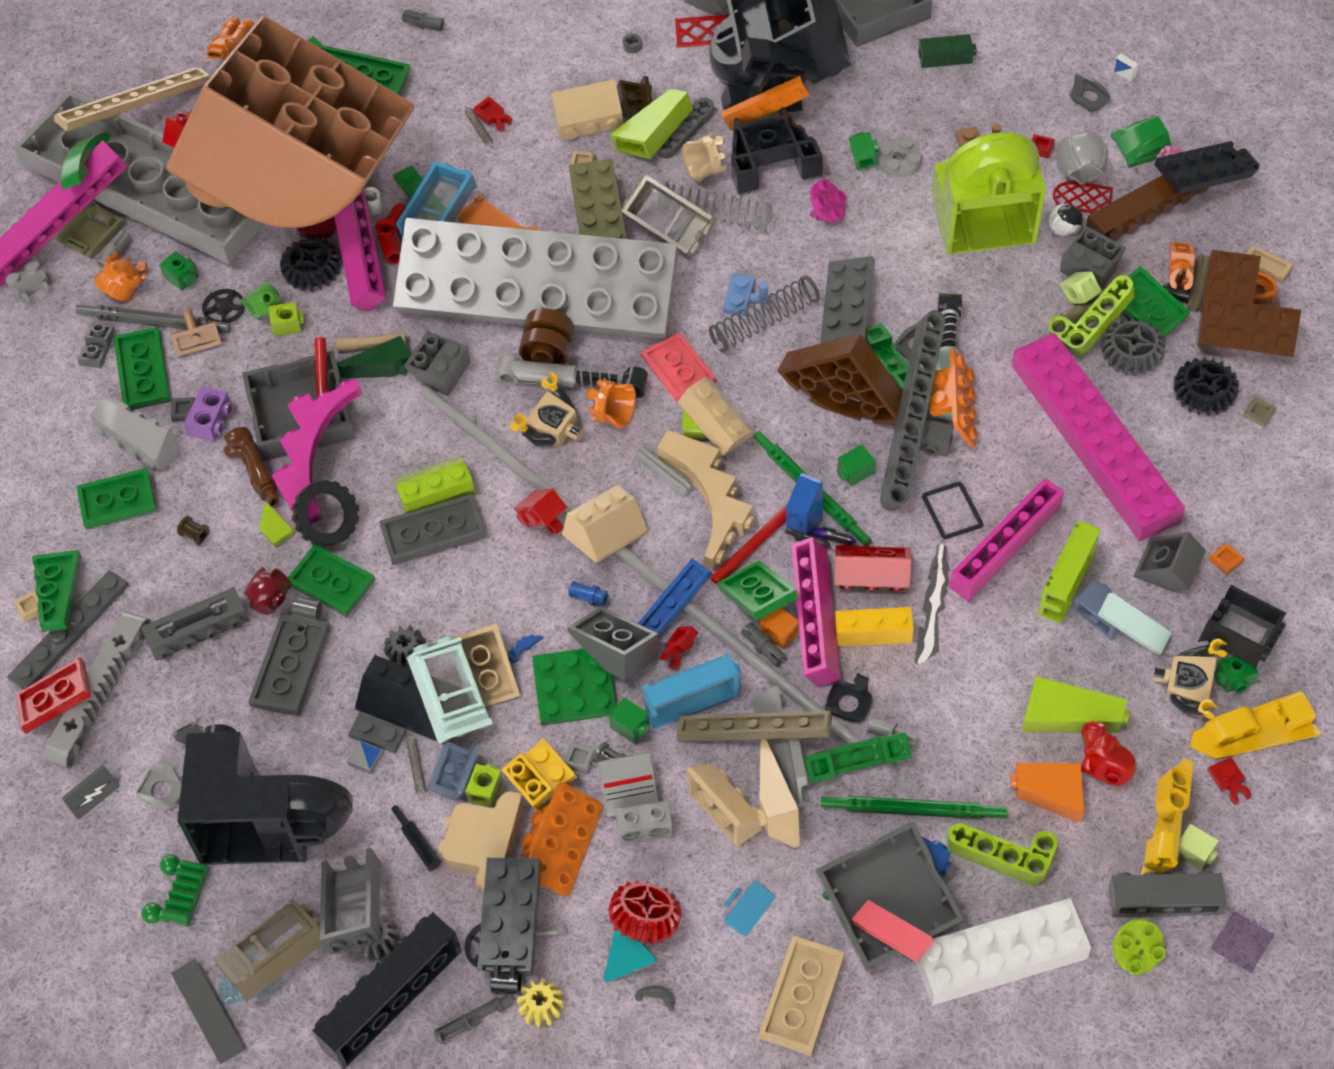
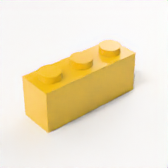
M911 607L835 611L837 647L912 643L913 620Z

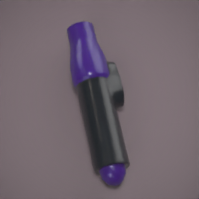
M830 527L814 528L810 532L830 541L847 545L856 543V539L853 536L836 532V529Z

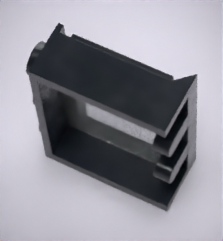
M1230 585L1217 610L1213 612L1211 618L1207 621L1198 642L1208 641L1211 644L1213 640L1221 639L1227 645L1220 646V649L1249 664H1253V668L1256 669L1260 660L1266 662L1271 650L1286 626V623L1282 622L1286 612Z

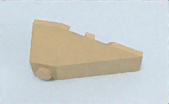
M761 739L760 810L756 811L758 823L760 826L765 827L768 836L794 848L800 847L798 807L767 740Z

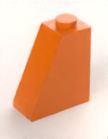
M1081 763L1016 764L1015 773L1010 774V787L1016 790V798L1075 822H1082L1084 801Z

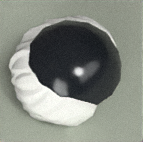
M1060 204L1054 207L1049 215L1048 222L1055 234L1061 236L1075 235L1082 228L1083 214L1075 206Z

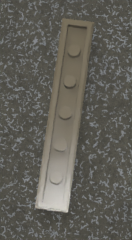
M831 711L686 715L680 716L676 737L678 742L829 737L832 714Z

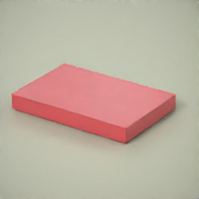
M680 332L640 352L643 360L677 403L688 387L704 377L712 379L714 383L717 382V378Z

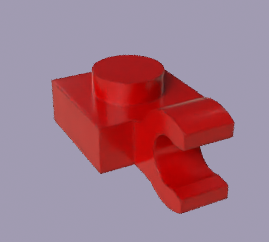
M693 626L677 627L665 644L667 649L661 653L659 659L667 661L670 657L669 669L678 668L681 662L680 653L686 652L692 647L693 640L698 635Z

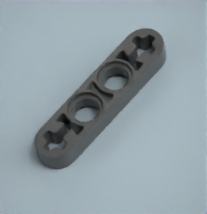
M707 97L696 100L692 105L693 110L657 151L660 157L671 158L683 147V144L713 115V100ZM689 119L697 120L695 124H688L686 121ZM678 132L685 134L683 137L680 138L673 136L675 133Z

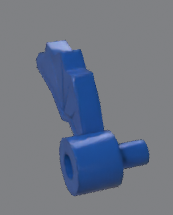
M533 634L528 637L522 636L521 640H517L516 648L512 647L508 652V660L511 663L518 662L520 654L541 641L543 636H534Z

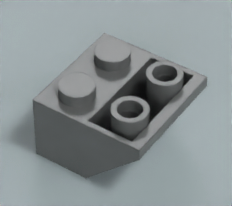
M1086 227L1062 255L1060 272L1069 277L1076 272H1093L1100 289H1102L1112 277L1126 247Z
M427 331L404 366L423 385H428L434 391L449 396L471 361L468 346Z

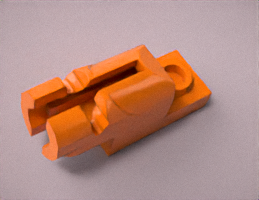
M1170 241L1168 250V278L1170 285L1176 289L1177 280H1179L1181 286L1184 285V290L1190 289L1194 280L1195 251L1193 244Z

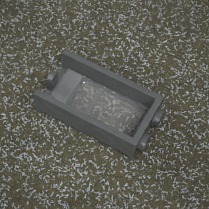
M372 848L366 849V864L359 865L353 856L345 857L344 865L347 869L335 872L327 860L322 861L319 941L330 955L341 954L348 950L381 942L380 868H382V863Z

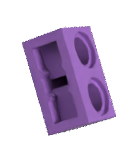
M201 386L184 422L188 436L210 441L216 440L217 435L223 432L226 415L229 416L232 412L233 404L230 401L228 392Z

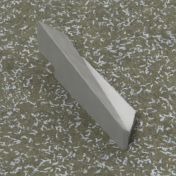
M778 686L769 688L751 700L754 713L794 712L793 707L782 708ZM799 738L766 739L797 807L810 806L806 787L808 785Z

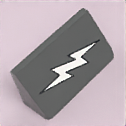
M102 765L65 794L62 800L70 812L77 819H81L118 789L119 785L107 768Z

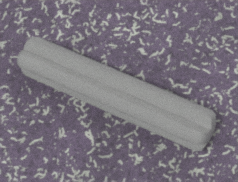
M640 446L635 451V457L682 495H687L692 490V483L646 447Z

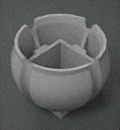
M1080 131L1071 134V139L1065 137L1057 146L1056 159L1058 167L1069 179L1083 185L1105 173L1104 168L1108 161L1107 146L1102 137H1099L1096 132Z

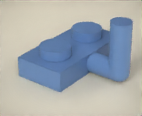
M733 273L724 302L723 313L738 314L740 309L746 310L749 302H761L763 297L768 298V284L761 282L759 284V294L752 293L755 277ZM767 299L763 300V304L768 302ZM742 311L740 313V316L745 317L746 312Z

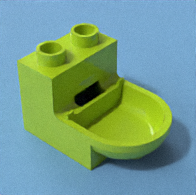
M1009 132L988 134L967 142L942 163H935L932 195L947 255L1036 243L1046 186L1039 164V153L1031 139L1021 134Z

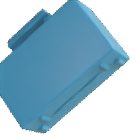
M754 880L723 922L743 936H747L776 896ZM736 888L724 903L726 907L729 906L741 888Z

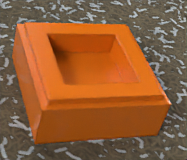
M1226 542L1211 554L1208 560L1227 576L1242 564L1245 558Z

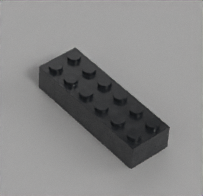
M434 912L428 917L421 918L416 924L415 929L408 936L402 937L397 942L395 949L388 956H383L368 976L364 975L356 983L355 988L348 995L342 996L328 1015H323L318 1019L312 1032L320 1048L342 1069H345L462 952L456 932Z

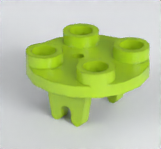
M1135 919L1127 922L1119 929L1112 942L1115 961L1119 967L1133 975L1150 971L1166 955L1162 932L1158 926L1145 919Z

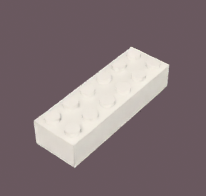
M1069 898L934 938V944L916 964L933 1006L1088 959L1091 945L1072 900Z

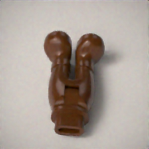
M237 427L230 430L224 436L228 444L223 449L224 454L228 458H238L241 456L240 459L246 467L251 485L262 501L266 500L271 507L278 504L275 481L271 471L265 467L260 457L258 446L253 441L250 430L246 427Z

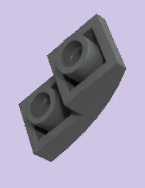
M92 323L84 336L86 345L77 358L80 366L102 367L113 339L114 325Z

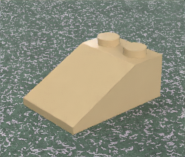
M497 623L451 638L452 640L459 637L462 639V647L485 707L520 696Z

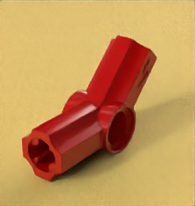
M402 203L395 204L384 219L379 220L375 225L378 242L385 261L392 265L400 261L401 244L398 238L400 231L396 222L406 208V205Z

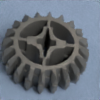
M1133 317L1129 321L1122 318L1120 323L1114 321L1112 327L1108 326L1106 333L1102 337L1101 352H1103L1104 360H1108V367L1115 365L1116 372L1122 368L1124 369V375L1128 371H1132L1135 377L1138 371L1145 375L1147 370L1152 372L1155 366H1159L1165 355L1166 343L1163 340V333H1159L1158 327H1152L1151 321L1145 324L1142 318L1139 321H1134Z

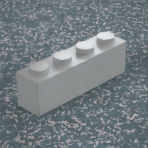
M110 396L89 414L93 423L92 428L99 435L106 434L115 446L119 447L122 445L131 457L136 458L138 456L142 459L144 465L151 470L155 468L162 472L181 454L171 427L164 425L161 428L158 426L159 422L151 418L148 421L137 410L132 413L128 405Z

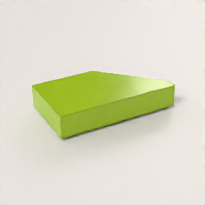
M265 503L260 531L276 548L295 533L283 518L268 503Z

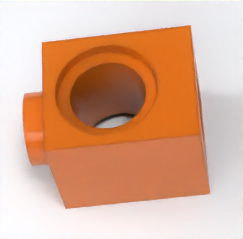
M781 607L760 619L761 632L764 635L770 636L773 642L782 649H785L800 633L799 621Z

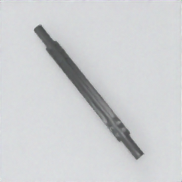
M103 305L98 307L76 306V314L97 316L98 319L188 329L184 315ZM194 316L196 326L213 322L209 318ZM215 321L218 331L230 332V323Z

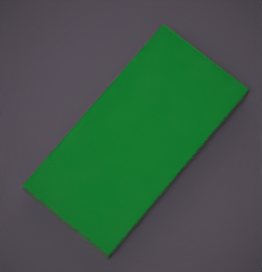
M159 327L113 336L122 402L128 405L131 410L171 402Z

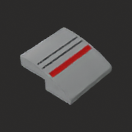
M649 752L598 761L608 817L616 816L615 809L659 802Z

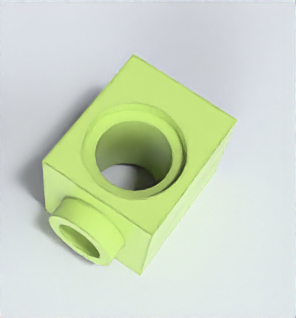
M1076 272L1060 283L1065 297L1070 304L1086 303L1102 292L1093 272Z

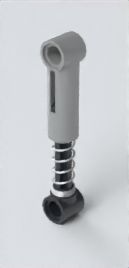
M503 355L499 359L495 377L496 382L503 386H516L518 383L541 385L543 378L552 383L547 375L552 372L558 378L557 387L573 389L578 384H582L583 387L591 385L595 388L598 386L597 382L599 379L603 380L605 378L617 384H632L636 390V398H642L645 395L648 372L637 366L628 367L623 373L618 372L617 374H610V371L608 373H601L600 370L599 373L591 372V369L589 372L582 371V369L578 371L575 365L521 361L516 356Z

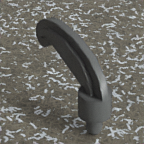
M648 986L641 988L635 994L636 1001H642L643 997L663 999L664 1006H668L670 1012L674 1010L673 1004H675L673 994L666 987Z

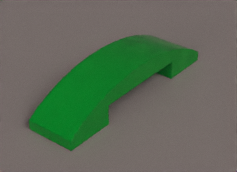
M109 132L100 133L85 139L71 148L62 167L61 187L63 190L82 183L89 172L84 165L86 159L95 146L99 145L102 141L107 144L111 137Z
M883 323L869 327V346L903 391L908 368L907 363L892 344V336Z
M901 732L820 751L805 756L804 760L809 781L812 783L833 778L838 774L909 759L912 756L906 732Z

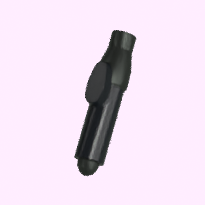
M790 528L785 530V533L793 536L798 542L814 537L825 548L830 547L828 540L808 533L805 535Z

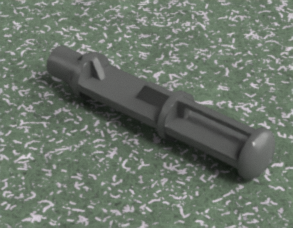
M509 993L501 998L495 997L480 1007L434 1029L435 1039L438 1043L443 1044L445 1041L480 1024L483 1017L495 1011L502 1013L506 1007L514 1004L511 994Z

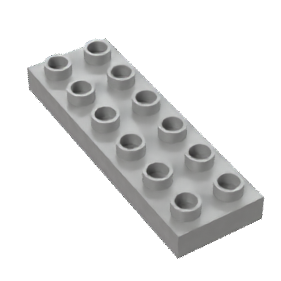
M71 91L14 147L22 166L59 182L65 158L71 148L85 139L100 133L109 132L111 137L107 145L128 167L93 200L227 264L232 262L264 225L230 207H213L196 199L188 191L185 181L167 170V163L174 148L162 143L163 134L121 114L70 131L63 129L54 122L55 114L93 102Z
M406 218L393 307L398 313L525 325L526 316L529 312L535 309L548 308L567 315L572 320L573 330L665 340L669 334L679 250L677 244Z

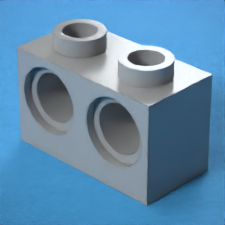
M668 801L615 809L621 845L673 837Z

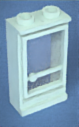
M451 636L444 637L436 641L437 645L429 647L428 643L413 648L414 653L407 657L438 744L444 743L456 736L466 735L477 729H484L493 724L491 717L489 718L462 647L461 637L453 640Z

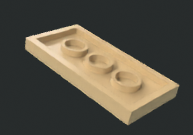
M794 935L792 936L758 1034V1039L812 1056L845 957L844 951Z

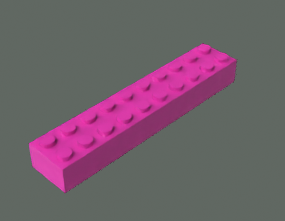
M1053 333L1014 350L1013 369L1140 542L1181 523L1185 510L1184 505L1058 336Z

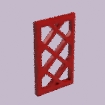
M730 14L676 18V47L710 45L711 40L703 41L701 38L707 33L713 36L714 32L711 30L716 25H720L721 21L728 18ZM701 21H713V22H714V23H713L711 26H709L708 28H706V27H704L703 25L699 24ZM686 22L692 23V25L689 26L686 30L681 28L679 24ZM695 26L704 31L698 37L689 33ZM687 35L693 41L681 43V38Z

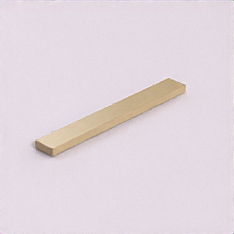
M195 67L54 115V122L66 131H70L202 86L211 76L201 68Z

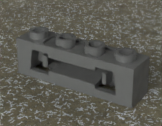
M235 587L146 624L141 628L155 660L158 661L160 659H169L174 653L183 649H192L206 639H216L227 630L239 629L249 619ZM226 599V603L211 609V605ZM171 622L173 623V626H168L163 630L157 631V628H160Z

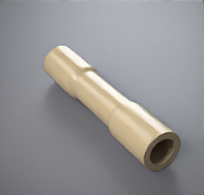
M406 333L364 338L336 339V348L338 353L370 349L398 336L402 337L407 346Z

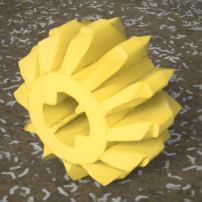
M543 978L539 985H536L531 980V988L522 987L521 993L523 996L517 998V1003L520 1005L518 1009L521 1016L526 1015L525 1021L528 1024L535 1019V1024L538 1028L541 1026L542 1020H546V1024L550 1026L552 1024L550 1016L558 1019L561 1016L559 1010L564 1008V1001L560 1000L563 997V993L561 990H556L554 982L546 986V980ZM539 999H544L545 1002L542 1001L543 1005L538 1006L536 1002L539 1003Z

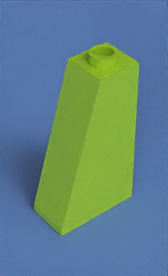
M669 89L613 131L610 136L616 151L651 159L693 110L688 93Z
M1036 676L1022 731L1081 733L1083 726L1087 722L1095 721L1106 725V733H1119L1121 725L1127 726L1130 710H1126L1128 700Z

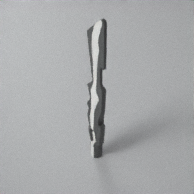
M942 544L937 545L936 556L932 561L928 579H931V583L926 590L922 609L926 613L925 628L919 627L915 656L916 664H921L939 652L937 613L945 609L943 597L947 593L945 587L949 582L946 575L949 566L945 560L947 547Z

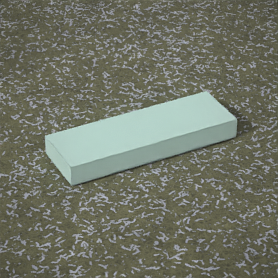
M1114 593L1107 595L1098 613V616L1157 655L1162 654L1172 633Z

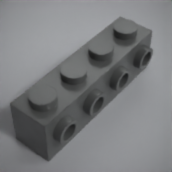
M1209 870L1200 871L1197 874L1175 871L1171 874L1147 872L1143 875H1132L1131 873L1122 872L1112 875L1109 884L1112 917L1222 914L1227 904L1222 873H1213Z

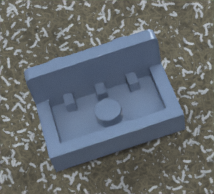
M446 741L440 751L427 790L454 801L461 795L465 796L469 775L471 772L473 773L476 764L479 763V758L476 757L479 749L473 747L469 751Z

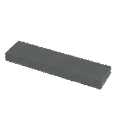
M196 959L171 972L218 1062L222 1064L244 1051L245 1049Z

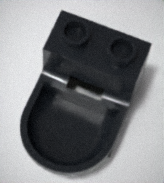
M727 0L730 16L715 31L709 49L711 68L717 78L726 85L729 83L749 86L753 84L757 75L756 73L744 72L740 52L747 37L768 39L814 58L819 78L818 80L810 79L813 84L829 76H835L843 69L851 66L835 0ZM787 20L790 24V32L781 36L778 22Z
M213 724L207 726L204 733H187L177 822L200 864L305 862L307 845L323 844L325 839L335 835L348 821L353 811V796L344 786L325 778L309 775L259 776L241 732H237L231 726Z

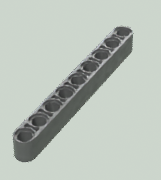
M936 310L928 312L916 325L880 495V503L888 511L898 509L910 497L945 328V317ZM910 406L915 409L916 413L911 410ZM906 428H908V429L910 430L911 435L908 434V432L906 431ZM901 449L905 451L907 457L902 454ZM896 471L901 474L902 479L897 476ZM892 493L897 497L898 501L893 499Z

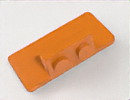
M954 348L950 349V367L935 371L929 400L930 413L935 417L952 412L954 428L970 448L976 447V439H978V431L975 426L977 412L974 407L976 392L973 388L975 373L973 368L968 367L964 356L959 354Z
M565 782L557 784L550 804L537 809L532 815L530 821L532 827L522 840L521 846L523 849L520 855L522 858H540L542 861L540 884L564 897L571 894L603 809L601 802Z

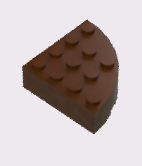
M861 333L789 351L777 370L797 392L799 390L810 396L809 401L825 410L861 421L862 418L873 420L874 424L896 423L902 390Z

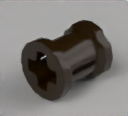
M185 516L177 527V534L179 536H187L194 540V543L197 545H201L210 532L209 526L194 522L190 516Z

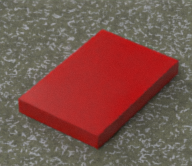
M80 657L16 694L21 730L26 734L91 697L86 665Z

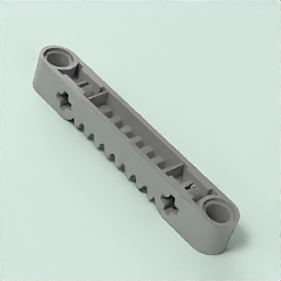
M128 611L121 614L87 673L91 697L64 712L44 748L43 757L45 761L68 769L73 767L89 738L87 727L93 726L90 719L98 717L95 710H102L100 702L107 701L104 693L112 692L109 685L117 684L114 677L122 675L119 668H126L125 663L132 660L145 640L141 627L151 623L149 618Z

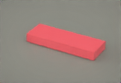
M867 900L851 919L853 925L917 963L934 944L933 937L870 900Z

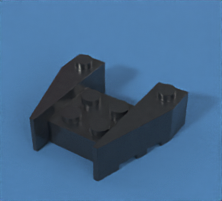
M747 37L740 52L744 72L756 73L757 75L752 86L727 83L721 96L723 111L798 76L802 78L804 83L806 79L818 80L819 77L814 58L768 39ZM800 100L784 107V109L788 113L803 111L802 102Z
M783 107L780 109L779 117L740 125L738 117L734 118L731 169L732 180L738 194L758 190L759 173L757 167L794 159L801 179L823 175V155L817 141L812 136L809 137L805 133V129L801 125H797L792 120V116Z

